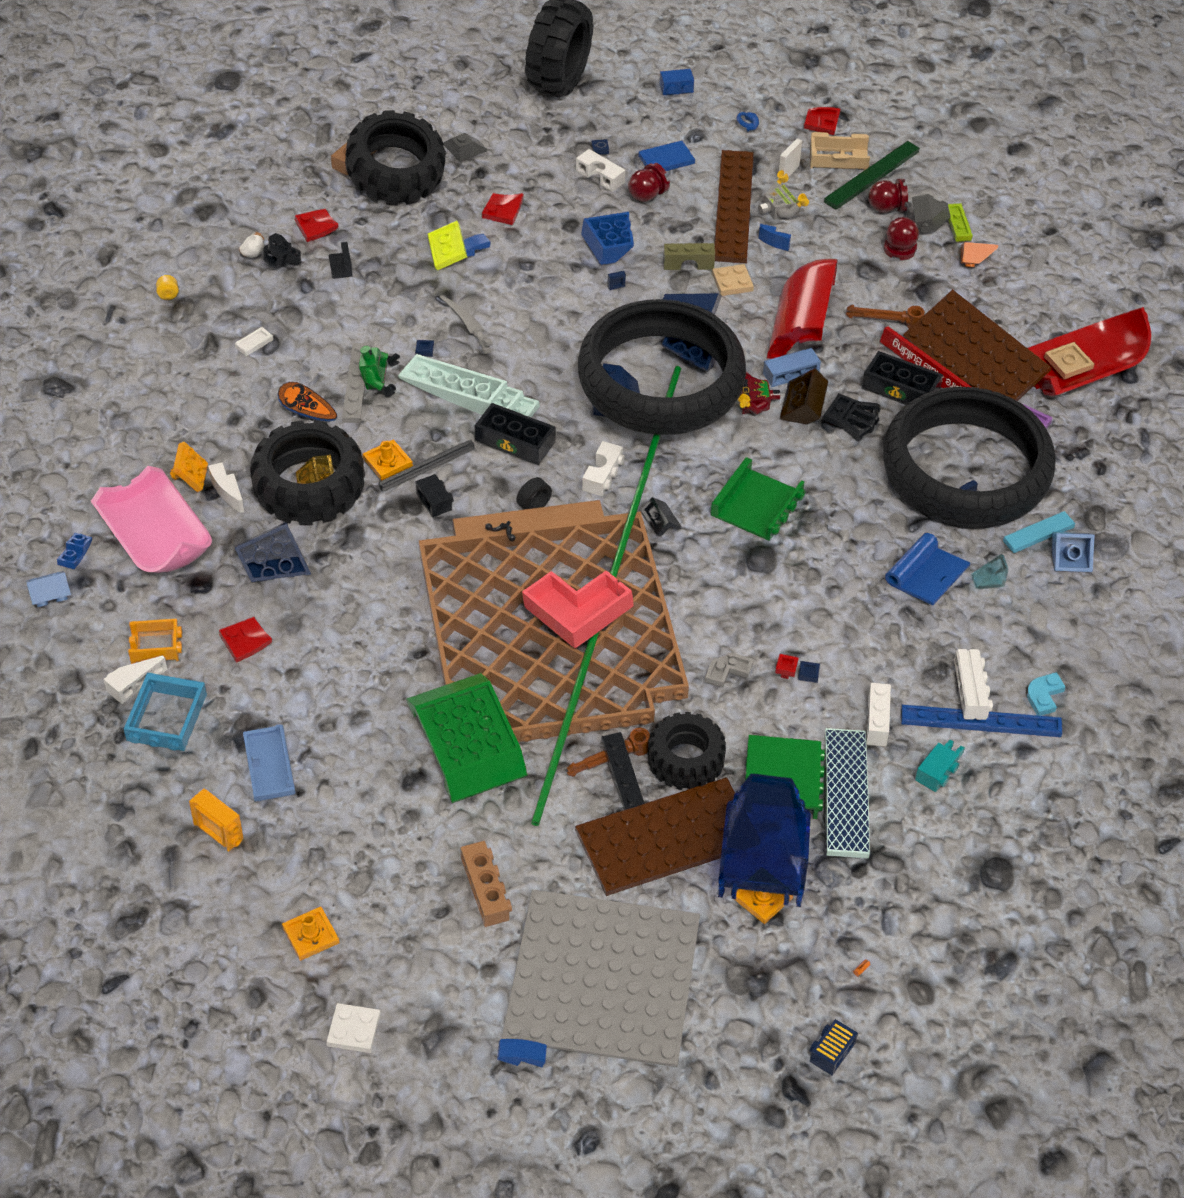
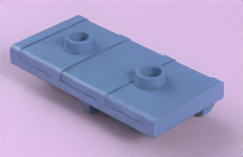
M279 724L274 727L243 732L254 801L294 795L295 787L283 725Z

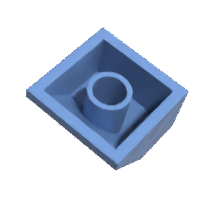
M1053 532L1052 557L1054 571L1093 572L1095 535L1091 533Z
M64 571L26 580L32 605L37 604V607L48 605V601L56 599V602L67 600V596L71 595Z

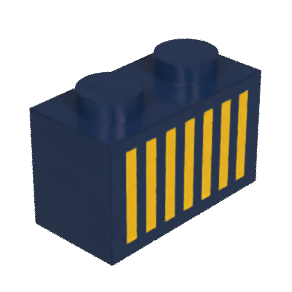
M835 1019L831 1025L827 1024L819 1042L815 1040L809 1050L811 1052L810 1062L833 1076L856 1044L858 1033Z

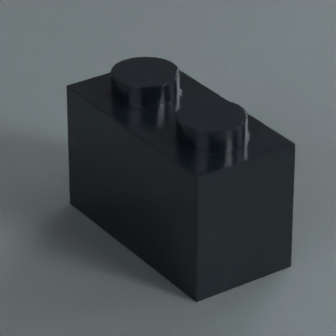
M436 474L415 481L416 494L432 518L452 511L453 496L450 491L446 490L443 480H439Z

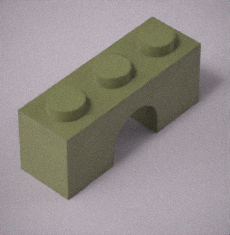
M714 243L664 244V270H681V264L686 260L697 262V270L714 269Z

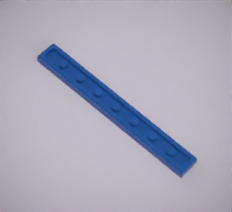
M903 704L901 707L902 725L1049 737L1062 736V717L989 712L986 720H977L976 718L964 719L962 709Z

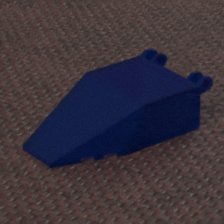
M751 773L741 785V790L734 794V799L727 803L717 887L718 897L723 898L724 887L732 888L731 899H736L737 889L784 894L783 905L788 906L790 900L789 895L797 896L796 907L802 906L809 859L811 813L809 810H806L804 800L800 799V792L792 778Z

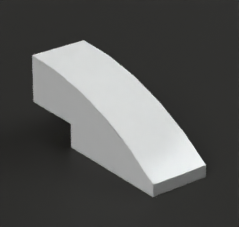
M223 463L209 465L210 479L217 493L232 508L240 513L244 512L242 497L234 474L226 475Z

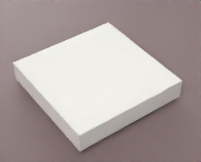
M796 139L780 155L779 171L783 170L784 175L787 173L788 177L800 165L802 140Z

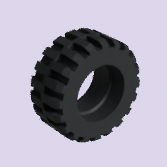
M678 712L674 713L672 717L668 715L663 718V722L659 721L650 733L648 745V764L650 765V770L660 782L665 781V785L671 788L675 786L678 790H683V788L691 789L713 782L715 777H719L724 767L726 752L724 733L720 731L721 728L716 723L713 724V720L708 717L703 718L702 714L696 713L694 715L691 712L680 714ZM690 744L700 748L704 753L694 758H683L672 753L670 749L676 745Z

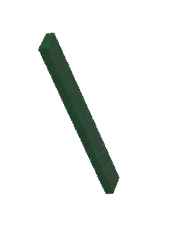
M906 141L825 197L824 203L837 210L919 153L920 148Z

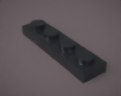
M618 732L602 736L601 741L623 809L627 810L645 804L622 733Z

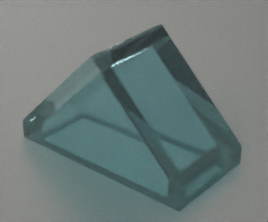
M1000 554L972 573L977 589L1005 587L1009 569L1003 554Z

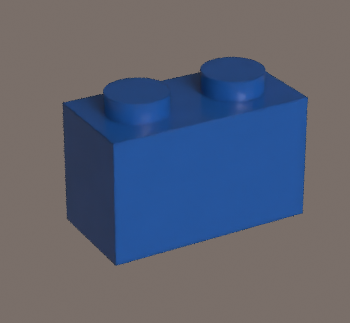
M691 68L660 71V87L663 96L694 93V77Z

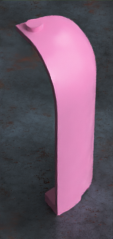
M147 466L139 476L131 480L130 485L122 487V485L100 487L91 500V503L133 562L143 571L162 573L185 567L198 559L212 543L211 536L205 526L160 468Z

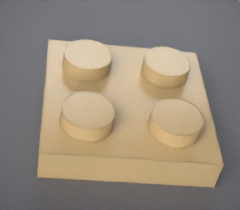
M745 264L712 269L713 278L722 296L752 292L754 290Z
M1075 342L1045 352L1044 358L1063 379L1086 372L1094 367V363Z

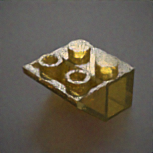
M331 455L316 456L308 460L296 471L297 483H314L333 474Z

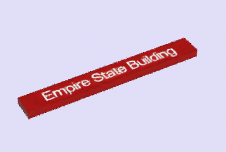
M889 326L884 328L880 342L905 361L943 374L942 388L971 387Z

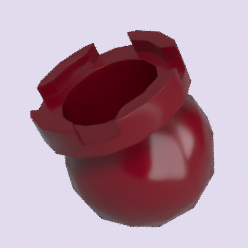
M658 163L646 165L644 169L634 172L628 182L629 193L634 199L641 202L653 200L658 194H663L670 188V180L667 181L664 175L667 172Z
M897 179L895 184L887 180L876 182L871 187L868 197L873 209L881 213L891 212L895 208H897L898 212H905L907 210L905 202H908L907 185L904 186L903 184L905 179Z
M898 217L890 222L886 230L885 254L890 258L892 256L898 257L900 260H909L914 257L919 238L917 224L907 217Z

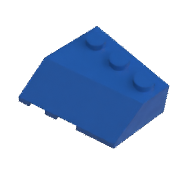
M629 211L584 218L581 235L601 265L617 262L634 247Z

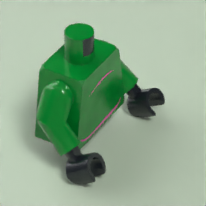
M363 346L360 349L359 369L367 390H383L386 397L392 396L396 390L395 385L389 384L387 387L384 385L387 362L392 367L399 364L400 362L397 359L400 358V355L395 353L392 356H388V353L380 351L377 347Z

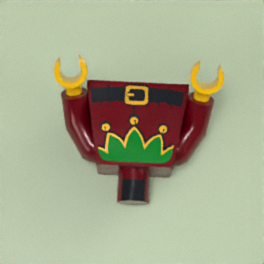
M746 371L744 386L738 398L742 414L754 413L757 415L763 411H768L771 400H780V390H770L769 381L757 379Z

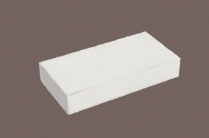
M261 327L237 341L235 348L245 356H248L273 341V335Z

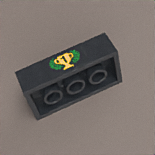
M878 351L864 372L862 388L908 404L923 394L941 389L943 374Z
M494 403L490 404L474 425L475 441L538 465L556 442L555 426Z

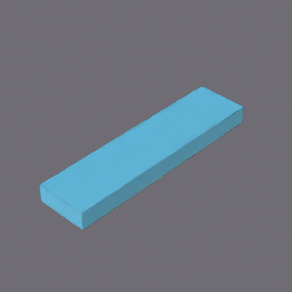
M1063 511L1004 536L1003 542L1013 553H1016L1051 538L1053 532H1065L1074 528L1075 522Z

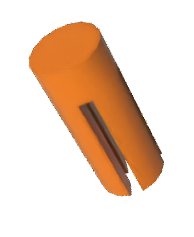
M865 959L853 973L859 977L870 966V961Z

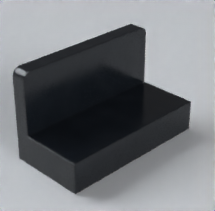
M341 242L342 253L328 255L333 279L353 277L348 242Z
M652 497L640 509L658 536H662L670 527L676 529L682 527L664 501Z

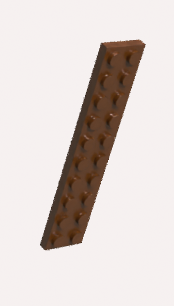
M722 150L715 234V261L747 264L754 152Z

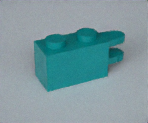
M949 740L945 745L938 742L918 767L915 781L937 792L941 786L944 787L947 784L949 775L957 771L960 765L958 760L964 753L965 747L960 746L956 751H953L951 749L954 741Z

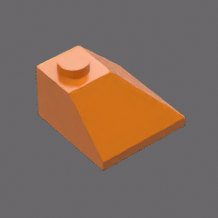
M964 242L961 244V263H964L965 267H975V264H980L998 249V245Z

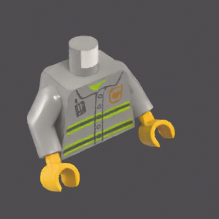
M780 170L777 173L779 179L764 194L763 204L758 205L760 214L769 213L775 220L792 218L799 215L801 206L805 207L809 204V200L804 193L800 194L797 199L785 184L781 185V183L787 182L789 177L787 173L784 175V171Z

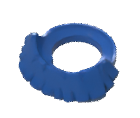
M740 112L736 117L738 123L745 127L747 132L756 129L759 125V119L755 113ZM741 116H745V119L751 121L752 123H747L743 121Z

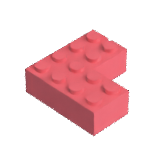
M551 571L522 591L524 607L575 649L634 606L632 590L622 582L618 583V579L608 571H604L578 591Z

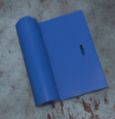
M924 533L885 574V579L891 586L934 605L970 566V562L939 549L937 538L933 534Z

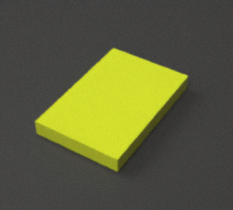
M454 221L427 234L437 271L467 258L458 221Z

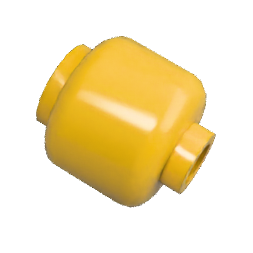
M163 275L156 281L158 296L163 300H172L177 297L179 287L177 280L173 276Z

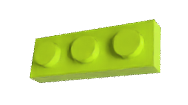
M962 203L948 204L951 215L948 221L955 241H972L973 235Z

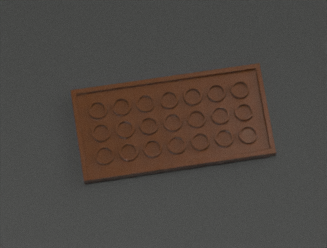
M953 289L903 334L905 339L971 387L995 391L1016 401L1022 398L1051 371V366Z
M727 777L575 826L576 834L606 896L760 846L761 843Z

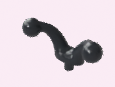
M507 521L506 524L501 523L495 528L490 523L485 525L486 530L493 532L506 529L508 539L510 541L516 539V536L511 534L513 528L509 526L511 524L510 521Z

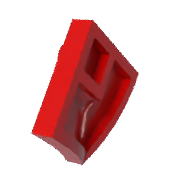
M833 107L808 109L803 129L835 135L840 109Z
M493 193L482 212V218L513 225L521 208L524 194L504 195Z
M326 208L295 215L294 219L306 242L330 234L338 229L339 225L329 215Z
M255 617L219 630V636L236 663L256 654L272 643L271 636L264 631Z

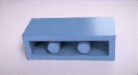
M809 348L764 361L763 375L769 381L771 387L786 384L814 368L820 372L821 361L813 349Z

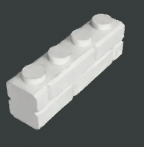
M967 649L956 650L954 664L964 719L976 718L977 720H986L989 712H992L993 703L992 700H988L990 687L986 685L987 672L983 671L985 659L981 658L978 649H970L969 651Z

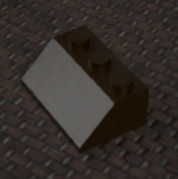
M816 368L788 382L780 415L781 420L807 425L821 417L829 381Z

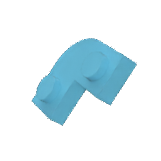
M1057 672L1038 677L1029 684L1027 698L1038 716L1056 712L1057 706L1052 700L1051 695L1062 693L1066 688Z

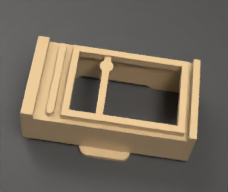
M813 132L810 142V168H858L866 170L869 168L870 156H868L867 152L869 136L867 134H852L851 137L829 136L828 133ZM817 151L840 152V154H817ZM845 152H852V155L845 154Z

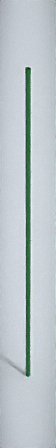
M675 366L665 397H673L681 372L680 366ZM657 433L653 434L610 574L615 578L620 568L661 435H656ZM599 632L589 638L531 824L534 826H539Z

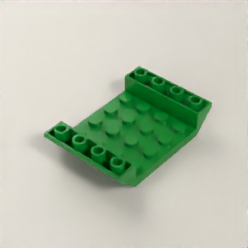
M482 673L406 698L413 717H418L445 778L444 787L451 803L528 776L517 738L490 680Z

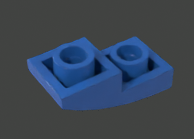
M760 224L758 239L775 248L789 251L791 234L777 232L774 226Z
M484 233L464 239L467 257L475 256V250L490 248L491 241Z
M74 533L66 542L64 552L57 558V565L75 569L85 556L92 542V537Z
M500 1039L497 1060L516 1066L522 1061L542 1068L546 1061L547 1045L523 1039Z

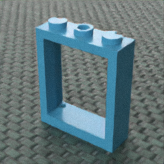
M147 672L124 727L126 741L147 744L152 747L169 748L174 751H185L207 696L205 683ZM153 692L194 699L180 735L138 728Z

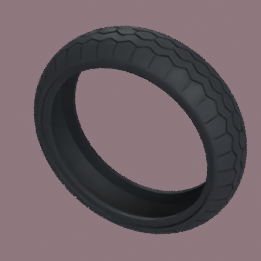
M651 299L622 305L605 314L590 328L580 347L578 374L581 386L589 401L611 421L625 428L646 434L677 435L702 429L720 419L732 408L744 386L746 361L744 351L737 336L725 322L713 313L686 302ZM664 336L685 340L701 347L717 361L723 373L710 386L696 393L680 397H653L634 392L617 383L608 375L601 362L611 350L625 342L642 337Z
M948 387L917 397L905 405L892 420L883 446L885 470L893 488L900 497L916 511L935 521L945 522V524L951 526L958 525L963 528L995 527L1021 518L1042 501L1051 486L1055 473L1056 458L1054 445L1050 434L1039 418L1013 398L983 388ZM952 423L978 425L994 430L1015 443L1026 456L1031 471L1020 481L1001 489L990 491L963 490L941 483L926 474L912 459L907 445L918 434L935 426Z

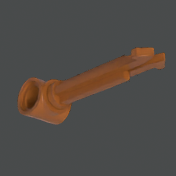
M850 305L847 307L849 312H846V315L849 318L855 316L895 320L902 323L906 321V326L911 328L924 316L925 311L920 306H911L907 309L906 313V311L860 308Z
M635 728L631 731L627 740H624L628 754L633 753L634 755L642 756L648 753L650 738L648 730ZM605 751L589 756L576 764L574 762L567 767V774L574 777L576 773L608 762Z

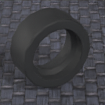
M532 478L520 488L516 502L523 510L544 507L551 498L552 489L542 478Z

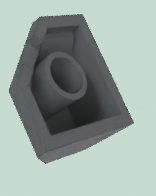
M466 133L443 142L444 146L459 162L487 152V148L479 140Z
M930 194L912 197L919 235L935 232L951 218L947 202H940Z

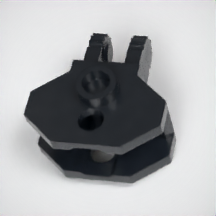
M274 233L268 237V244L263 248V260L270 267L278 268L282 265L286 266L287 263L297 266L301 263V251L291 247V243L282 235Z

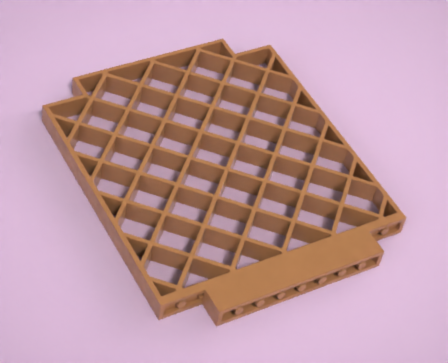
M600 500L453 519L454 536L419 540V553L444 685L453 683L454 681L451 679L461 668L474 675L482 673L490 680L492 685L507 693L500 701V704L518 742L559 736L566 710L556 705V703L566 692L572 695L584 653L568 645L560 636L555 638L539 629L544 623L536 616L528 623L512 613L521 603L524 604L522 591L548 574L559 561L576 570L568 580L560 577L576 591L581 589L578 585L586 576L595 579L604 571H607L597 566V564L604 556L614 560L618 546L615 544L622 536L629 513L604 516ZM641 511L636 513L629 536L630 539L640 545L633 553L625 550L621 561L622 565L616 577L618 583L622 582L632 590L634 606L615 619L605 631L600 630L587 671L604 681L595 691L582 686L579 700L585 703L573 715L567 736L570 734L589 733L591 731L653 723L655 717L653 703L688 698L689 685ZM507 521H510L511 524L509 526L513 528L511 534H514L516 539L510 541L507 537L506 529L493 532L486 530L485 525L490 523L495 528L501 523L506 524ZM602 534H609L605 539L598 536ZM556 540H563L559 545L552 542ZM578 541L594 549L587 559L570 551ZM517 546L513 551H511V550L505 548V547ZM532 547L548 555L540 566L524 558ZM471 552L467 557H464L461 554H459ZM486 554L502 561L494 572L477 564ZM440 560L456 567L447 578L431 570ZM513 568L530 576L521 587L504 578ZM632 570L650 579L642 589L624 580ZM467 574L483 582L474 593L458 585ZM494 588L510 596V599L501 608L485 600ZM447 595L464 603L454 614L437 606ZM642 605L660 614L652 625L633 616ZM474 609L491 618L482 629L465 621ZM439 622L444 624L441 628L439 627ZM502 624L519 633L509 645L492 636ZM623 626L642 636L633 647L615 638ZM454 631L471 639L462 651L445 643ZM529 639L546 648V651L538 660L519 651ZM651 642L671 651L662 662L643 653ZM482 646L499 655L489 667L472 658ZM604 648L623 658L614 669L595 659ZM557 655L575 664L566 676L548 667L549 663ZM446 659L451 661L448 666L446 663ZM509 661L527 670L518 682L500 673ZM633 663L652 673L643 685L624 675ZM537 677L556 686L546 698L528 689ZM661 679L672 684L670 686L654 688ZM613 686L633 695L624 707L605 698V695ZM518 699L536 709L526 721L507 712ZM642 701H644L646 708L636 710L637 707L642 703ZM594 708L605 713L603 715L587 717ZM546 715L557 720L554 722L540 723Z

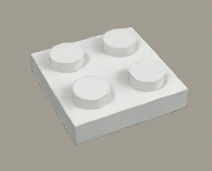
M337 1003L327 1039V1046L371 1053L381 1015L380 1010Z

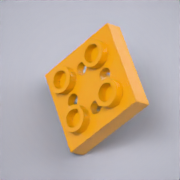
M394 439L383 441L380 446L362 453L363 460L380 480H384L413 466L412 460Z
M186 442L179 443L174 467L170 470V475L174 480L183 479L196 492L203 490L208 462Z
M761 869L733 894V899L763 924H766L793 899V894Z
M321 906L282 923V928L300 961L340 943Z

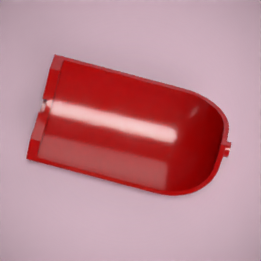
M819 259L809 262L798 268L787 279L781 292L767 358L773 359L786 355L796 342L822 341L832 285H835L838 259Z
M1144 307L1028 347L1030 351L1051 366V371L1034 387L1043 390L1045 395L1056 396L1139 364L1147 355L1151 344V328ZM1075 342L1094 363V367L1086 372L1063 379L1044 358L1045 352Z

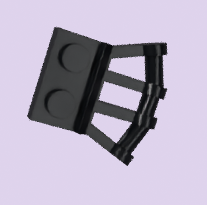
M838 393L824 414L823 420L839 426V429L844 428L852 434L856 441H860L864 435L872 433L874 425H877L880 421L878 415L881 411V406L878 403L857 401ZM853 425L858 426V427H860V428H862V429H861V430H858V429H857L856 427H854Z

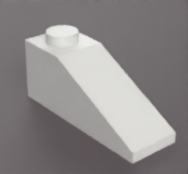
M159 656L116 669L103 679L106 691L123 704L140 691L147 672L161 675L167 670L165 657Z

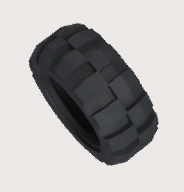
M549 0L544 3L540 13L537 14L530 32L525 56V76L529 85L535 90L558 97L570 94L579 83L590 54L594 27L592 24V12L582 2L577 0Z
M385 110L381 115L373 113L366 116L351 131L350 137L347 140L345 166L353 184L360 192L366 191L367 197L375 201L379 199L384 200L389 205H398L399 202H405L408 205L416 203L420 196L426 198L441 182L446 161L444 143L437 130L433 131L432 125L425 119L419 120L415 118V114L405 111L403 114L395 113V110ZM396 147L414 154L420 162L408 168H392L375 160L371 153L381 148Z
M304 420L291 422V426L284 428L281 425L272 430L269 438L264 437L256 447L250 464L254 495L258 498V502L271 515L275 513L279 520L289 524L291 521H298L300 525H313L315 521L322 520L323 523L335 520L338 513L345 514L352 508L364 487V460L359 446L352 437H349L346 431L336 425L331 428L327 422L314 420L313 423H304ZM302 462H321L336 469L329 477L308 484L294 483L280 477V474L287 468Z

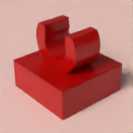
M779 654L775 673L781 674V678L789 679V676L795 677L799 657Z

